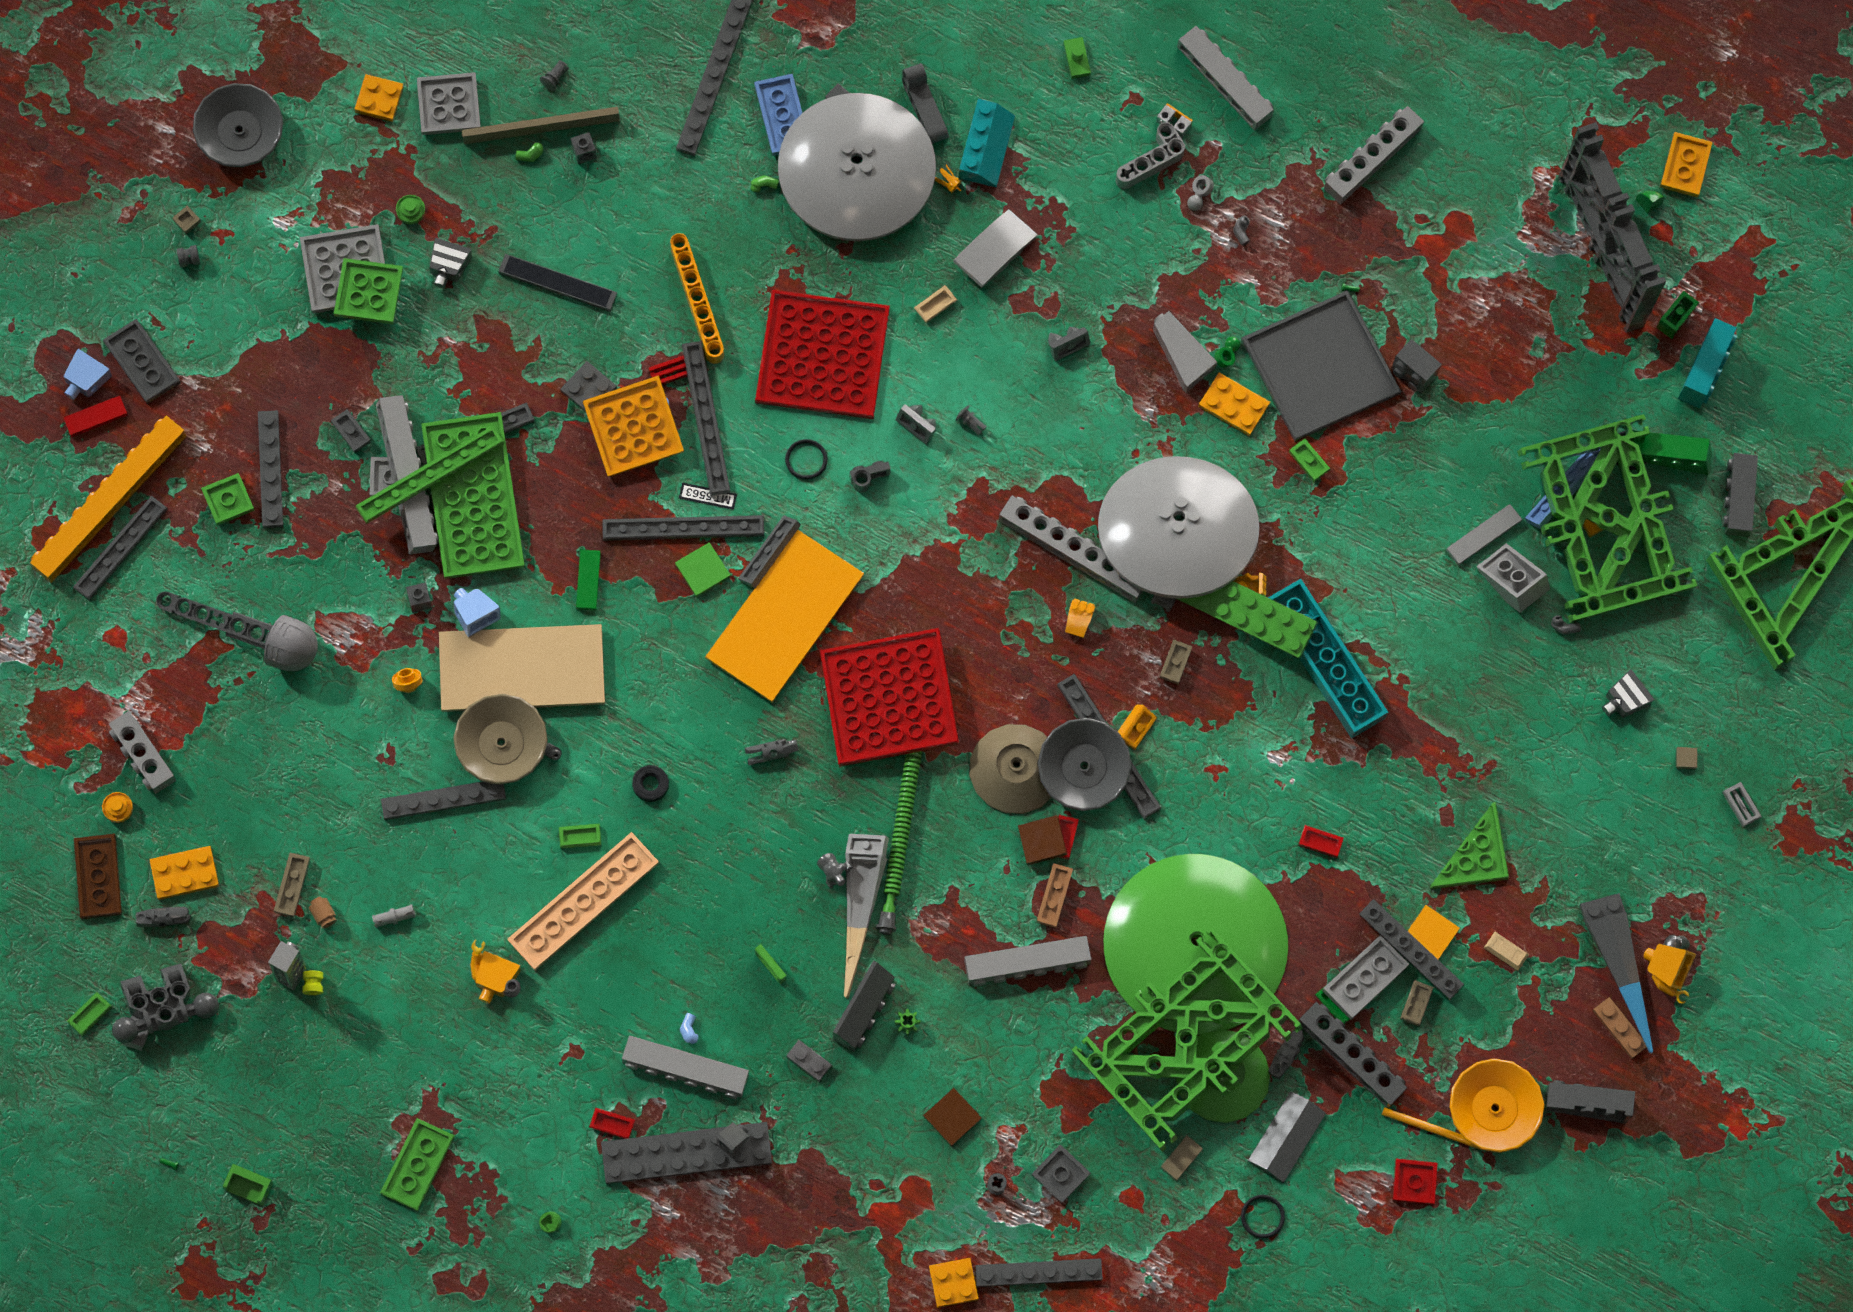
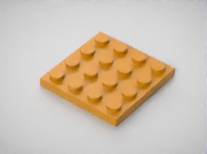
M659 375L583 401L608 477L684 452Z

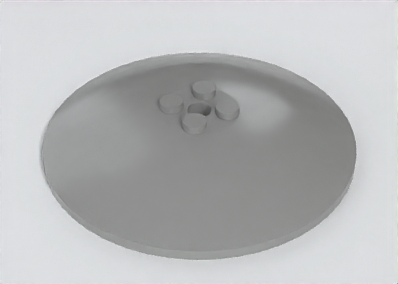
M842 94L827 98L811 106L791 125L784 137L779 152V182L783 195L793 212L814 230L841 240H873L903 228L925 206L935 181L936 161L934 149L922 124L912 113L898 103L872 94ZM859 156L862 158V162L854 164L851 159Z
M1163 457L1144 462L1132 468L1112 485L1100 508L1098 534L1101 548L1108 562L1131 585L1161 597L1193 598L1213 593L1225 587L1246 569L1257 547L1259 518L1253 499L1246 488L1223 468L1197 458ZM1182 515L1185 519L1183 521H1176L1174 517Z

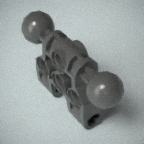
M181 963L160 969L164 987H156L151 991L146 990L141 976L120 981V985L129 1013L139 1018V1020L134 1021L129 1017H121L113 1024L112 1035L121 1043H130L142 1031L147 1030V1033L150 1034L155 1031L170 1030L173 1026L189 1022L188 1017L195 1015L208 1019L217 1013L219 1002L214 995L201 993L196 996L192 1004L185 1005L190 997V987ZM177 991L184 992L182 996H177L174 993ZM157 997L164 998L162 1002H156L154 999ZM137 1003H142L144 1005L142 1008L134 1007V1005ZM164 1015L171 1017L169 1020L161 1019Z

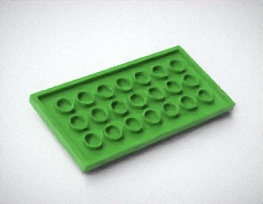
M501 412L421 423L427 464L491 426L495 427L504 441L503 445L431 486L444 579L524 568Z

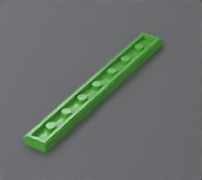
M491 426L357 504L356 509L365 523L368 524L503 445L504 441L495 427Z

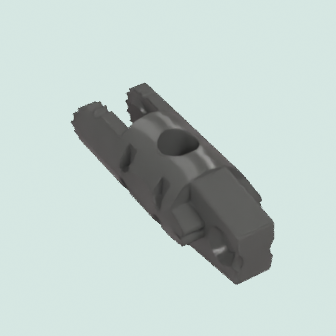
M786 739L745 748L746 754L762 751V755L748 759V765L788 757L789 753L799 750L796 740L786 741Z
M185 906L155 908L136 912L138 927L171 926L187 923L191 918L189 910Z
M1301 1030L1298 1033L1293 1031L1290 1034L1291 1039L1288 1042L1284 1041L1268 1070L1271 1076L1280 1079L1293 1063L1304 1041Z

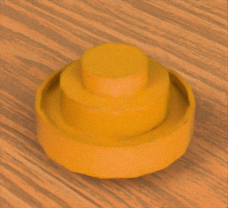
M404 668L392 677L393 687L405 693L415 691L423 681L421 672L411 668Z
M114 792L106 796L102 804V810L108 820L120 823L129 819L133 812V804L126 794Z

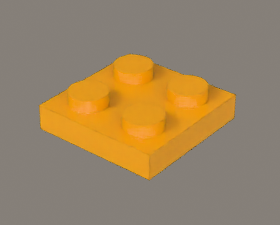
M365 74L354 109L355 113L393 122L404 88L403 83Z
M970 1258L929 1266L937 1308L978 1300Z

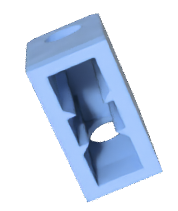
M78 349L64 374L65 382L70 385L64 394L71 400H74L80 392L90 397L112 376L110 369Z
M461 588L455 592L454 597L457 600L454 601V612L468 637L500 620V607L479 589L467 593Z

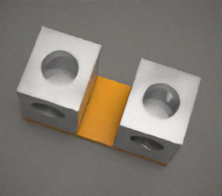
M1167 103L1158 114L1156 122L1159 124L1164 122L1170 123L1175 116L1179 120L1174 125V128L1182 139L1192 126L1193 120Z

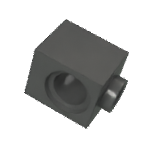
M589 132L571 138V147L578 164L596 159V149Z
M426 582L406 587L412 613L432 608Z

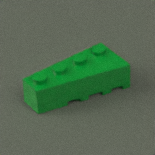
M1650 432L1646 437L1632 440V442L1639 445L1643 462L1709 475L1712 457L1710 439Z

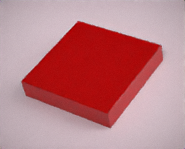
M1396 1158L1392 1201L1434 1205L1438 1163Z

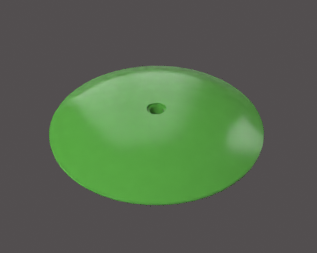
M1184 854L1172 856L1152 863L1142 869L1124 885L1116 896L1108 913L1104 929L1105 962L1112 982L1121 997L1136 1013L1147 1012L1136 1000L1134 994L1140 990L1143 999L1147 1003H1151L1156 997L1152 991L1150 993L1145 991L1147 989L1145 985L1150 981L1161 995L1165 997L1167 985L1199 957L1209 958L1199 946L1192 944L1191 939L1201 937L1206 941L1205 944L1212 949L1218 942L1214 937L1211 938L1206 933L1211 927L1274 994L1281 982L1286 967L1288 936L1283 915L1270 891L1245 868L1226 859L1211 855ZM1226 951L1217 953V957L1220 959L1227 955ZM1223 972L1219 973L1190 999L1250 1002ZM1189 978V979H1187L1186 985H1188V986L1194 985L1195 982H1196V979H1195V978ZM1248 980L1245 982L1244 987L1251 988L1255 982ZM1158 1005L1155 1008V1012H1163L1165 1006ZM1216 1008L1213 1011L1215 1016L1223 1013L1222 1008ZM1166 1020L1159 1027L1177 1032L1178 1020ZM1199 1021L1198 1035L1220 1029L1229 1030L1242 1023L1216 1024L1214 1022Z

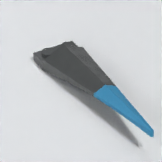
M1620 893L1581 903L1579 906L1585 925L1610 970L1649 1053L1652 1054V1042L1630 928Z

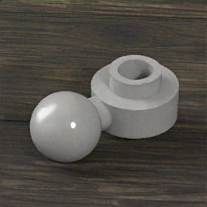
M1201 175L1193 181L1192 188L1195 195L1191 196L1187 201V205L1191 210L1197 211L1203 206L1202 196H1207L1212 192L1214 185L1210 178Z

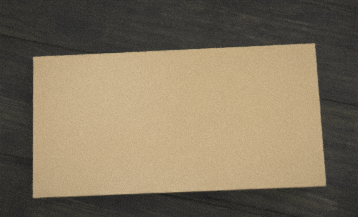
M602 624L480 630L469 637L465 631L439 632L442 712L465 711L469 705L481 698L497 694L520 697L535 708L605 704Z

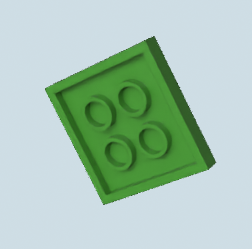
M344 258L334 316L394 325L403 266Z

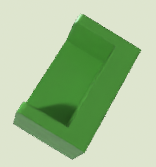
M232 1164L222 1187L227 1192L263 1206L273 1182L269 1178Z

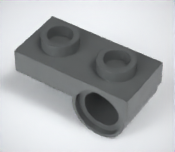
M877 461L867 467H854L849 473L853 488L857 492H866L870 488L872 479L890 475L889 461ZM858 478H865L867 482L859 484L856 480Z

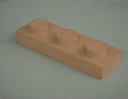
M1053 863L1036 923L1056 928L1072 875V868Z
M1610 997L1592 1010L1631 1059L1647 1048L1643 1038Z

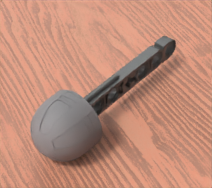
M164 591L157 596L156 603L163 610L225 631V635L265 649L264 661L266 665L285 671H299L307 667L316 656L318 649L317 637L310 626L298 619L282 615L274 625L237 612L229 614L184 597L181 598V596ZM168 595L171 598V603L165 607L162 604V599ZM183 602L189 604V610L186 613L180 611V605ZM205 608L207 610V617L201 620L198 617V612L200 609ZM212 617H222L225 622L219 625V622L213 620ZM238 621H241L244 625L241 632H236L234 629ZM259 627L262 630V635L260 638L255 639L252 633L255 628Z

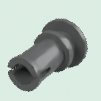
M559 60L550 72L540 77V82L548 90L555 91L557 89L556 85L560 82L559 79L569 67L565 62Z
M968 405L958 413L955 420L961 419L963 425L966 424L979 436L982 433L980 429L984 431L987 426L974 416L973 411H968L970 407Z

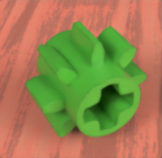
M906 1009L904 1014L898 1012L900 1020H895V1025H900L899 1033L903 1030L909 1036L910 1031L917 1032L915 1025L921 1023V1020L915 1019L917 1012L909 1013V1009ZM904 1019L906 1021L911 1019V1026L909 1024L904 1025Z

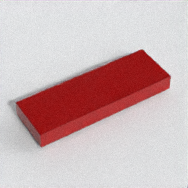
M117 396L63 418L71 437L125 417L128 414L121 397Z

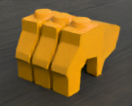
M1246 573L1233 580L1266 597V576L1263 573H1259V576H1251L1249 573Z
M1078 599L1072 600L1065 632L1084 638L1092 620L1095 604H1087L1085 601L1080 602Z

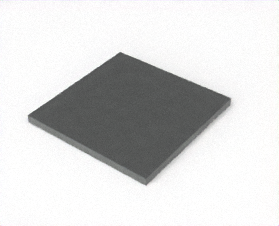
M1348 291L1241 338L1294 442L1401 394L1399 386Z

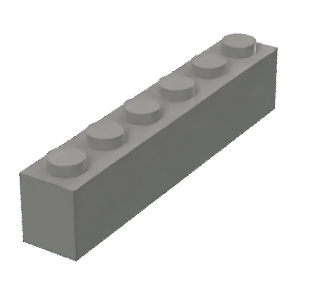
M1195 26L1178 40L1177 48L1254 131L1272 117L1274 111L1272 103L1260 95L1259 89L1247 81L1246 75L1234 67L1233 61L1221 53L1220 47L1209 40L1204 30H1200Z
M1087 936L970 955L964 958L968 985L973 984L975 987L983 986L988 981L1001 983L1006 981V978L1014 977L1015 980L1023 979L1029 974L1042 976L1047 974V971L1055 970V973L1067 971V968L1070 967L1083 969L1091 962Z
M630 1035L622 1057V1063L629 1069H645L647 1074L657 1076V1073L665 1075L666 1079L675 1082L679 1079L685 1081V1084L691 1087L703 1086L708 1092L717 1093V1091L725 1093L726 1097L732 1099L742 1098L749 1076V1070Z

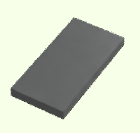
M137 319L103 339L104 344L146 404L181 383Z

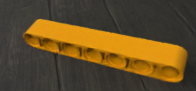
M677 233L670 240L671 253L700 340L702 341L706 358L710 363L717 364L724 357L723 344L688 239L684 234ZM676 243L684 244L681 248H677L674 245ZM683 260H687L690 262V264L686 266L680 263ZM689 278H694L696 280L694 283L686 282V280ZM694 296L702 297L700 301H694L692 298ZM703 313L708 315V317L705 319H700L698 317L700 314ZM710 331L713 332L714 335L711 337H706L704 333ZM713 349H717L720 351V353L717 355H713L710 353V351Z

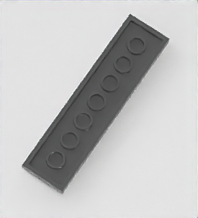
M767 1122L742 1125L748 1130L749 1140L733 1158L723 1151L716 1142L718 1134L727 1127L603 1141L601 1146L606 1184L770 1165L772 1164Z

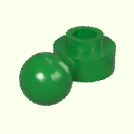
M1228 337L1225 341V347L1215 352V360L1220 367L1227 368L1234 364V352L1240 348V340L1237 337Z

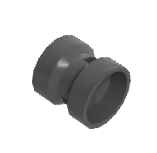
M197 245L190 246L188 249H177L180 268L187 267L188 264H200Z

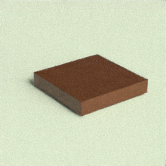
M1057 815L1018 825L1027 865L1067 855Z
M955 1088L950 1090L923 1115L928 1123L951 1147L982 1119Z

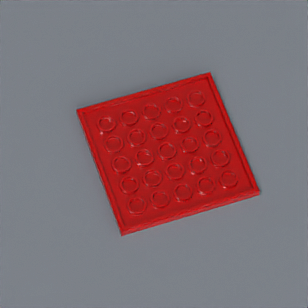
M772 290L755 403L874 419L890 306Z
M939 628L820 650L839 767L959 744Z

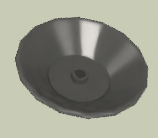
M233 83L216 88L203 98L194 113L193 134L197 146L209 159L223 166L245 167L258 163L274 151L282 137L283 117L279 105L268 92L251 84ZM239 128L243 129L240 133L236 132Z
M1090 718L1068 720L1053 729L1043 742L1038 759L1040 780L1048 794L1064 807L1080 811L1101 809L1116 800L1128 784L1132 767L1129 748L1120 733L1105 722ZM1083 762L1088 764V768L1085 770L1080 767V764Z

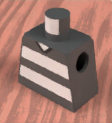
M435 238L430 262V273L436 276L434 285L439 288H445L448 280L457 282L472 258L471 249Z
M1630 669L1608 691L1606 698L1609 702L1602 706V709L1607 716H1611L1617 711L1622 718H1625L1649 707L1653 703L1654 698L1632 669Z

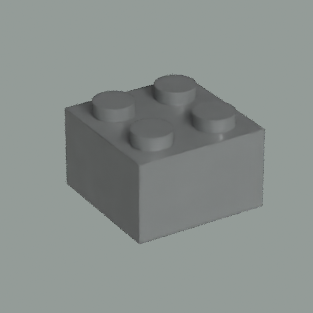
M1411 339L1396 355L1391 369L1394 375L1399 379L1403 378L1413 391H1418L1422 394L1437 378L1442 364Z

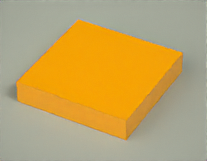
M1425 905L1408 932L1439 959L1460 927Z

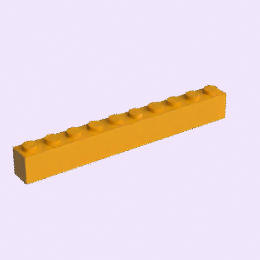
M167 415L163 419H159L155 423L154 429L142 437L136 449L132 448L128 452L124 462H120L115 466L111 476L102 480L99 489L95 493H90L86 498V503L82 507L76 508L72 514L73 517L68 522L65 521L59 527V532L46 541L45 547L32 556L30 562L32 568L48 582L52 583L187 437L185 430Z

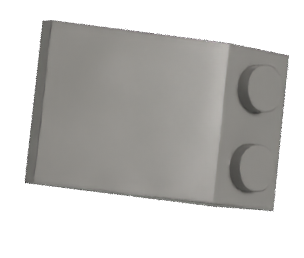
M1507 543L1477 566L1478 571L1501 597L1520 613L1550 590L1547 574Z

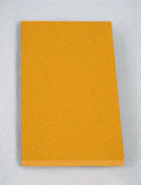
M797 530L705 656V659L773 703L862 579L864 573Z

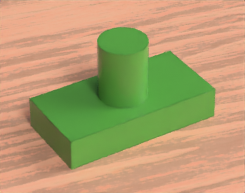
M1083 37L1064 40L1063 45L1071 79L1090 76L1091 71Z

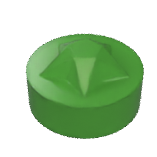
M553 1211L544 1213L539 1220L541 1229L546 1233L556 1232L562 1223L561 1217Z

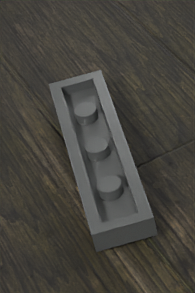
M783 515L738 579L741 583L753 588L757 587L801 526L797 520Z

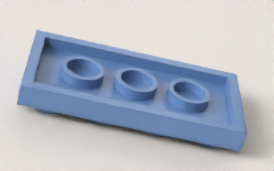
M793 74L754 82L772 156L779 155L786 133L802 114Z

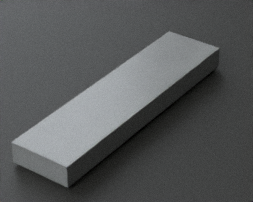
M1509 504L1450 545L1446 551L1456 564L1460 565L1520 523L1522 518Z

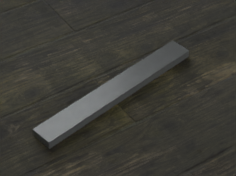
M702 341L682 344V351L710 496L730 493V486Z
M764 515L602 519L603 541L764 537Z
M1075 674L1057 684V687L1078 719L1090 718L1105 722ZM1131 762L1132 767L1129 780L1124 790L1142 818L1146 819L1161 810V806Z

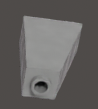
M1168 311L1165 315L1162 313L1156 317L1153 331L1183 391L1187 393L1216 368L1217 361Z

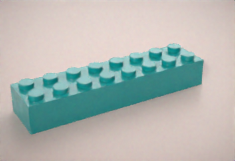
M1302 579L1268 597L1318 622L1300 660L1351 739L1386 719L1387 709Z

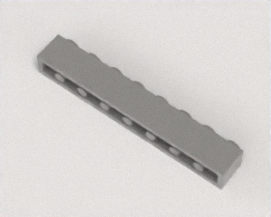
M403 395L379 398L376 404L393 484L421 468V460L416 455L417 443L412 438L411 433L413 431L412 422L408 420L407 416L409 411L408 404L404 402ZM424 490L398 505L409 554L432 552L438 544L437 532L433 530L434 517L428 508L430 506L429 496L425 495Z

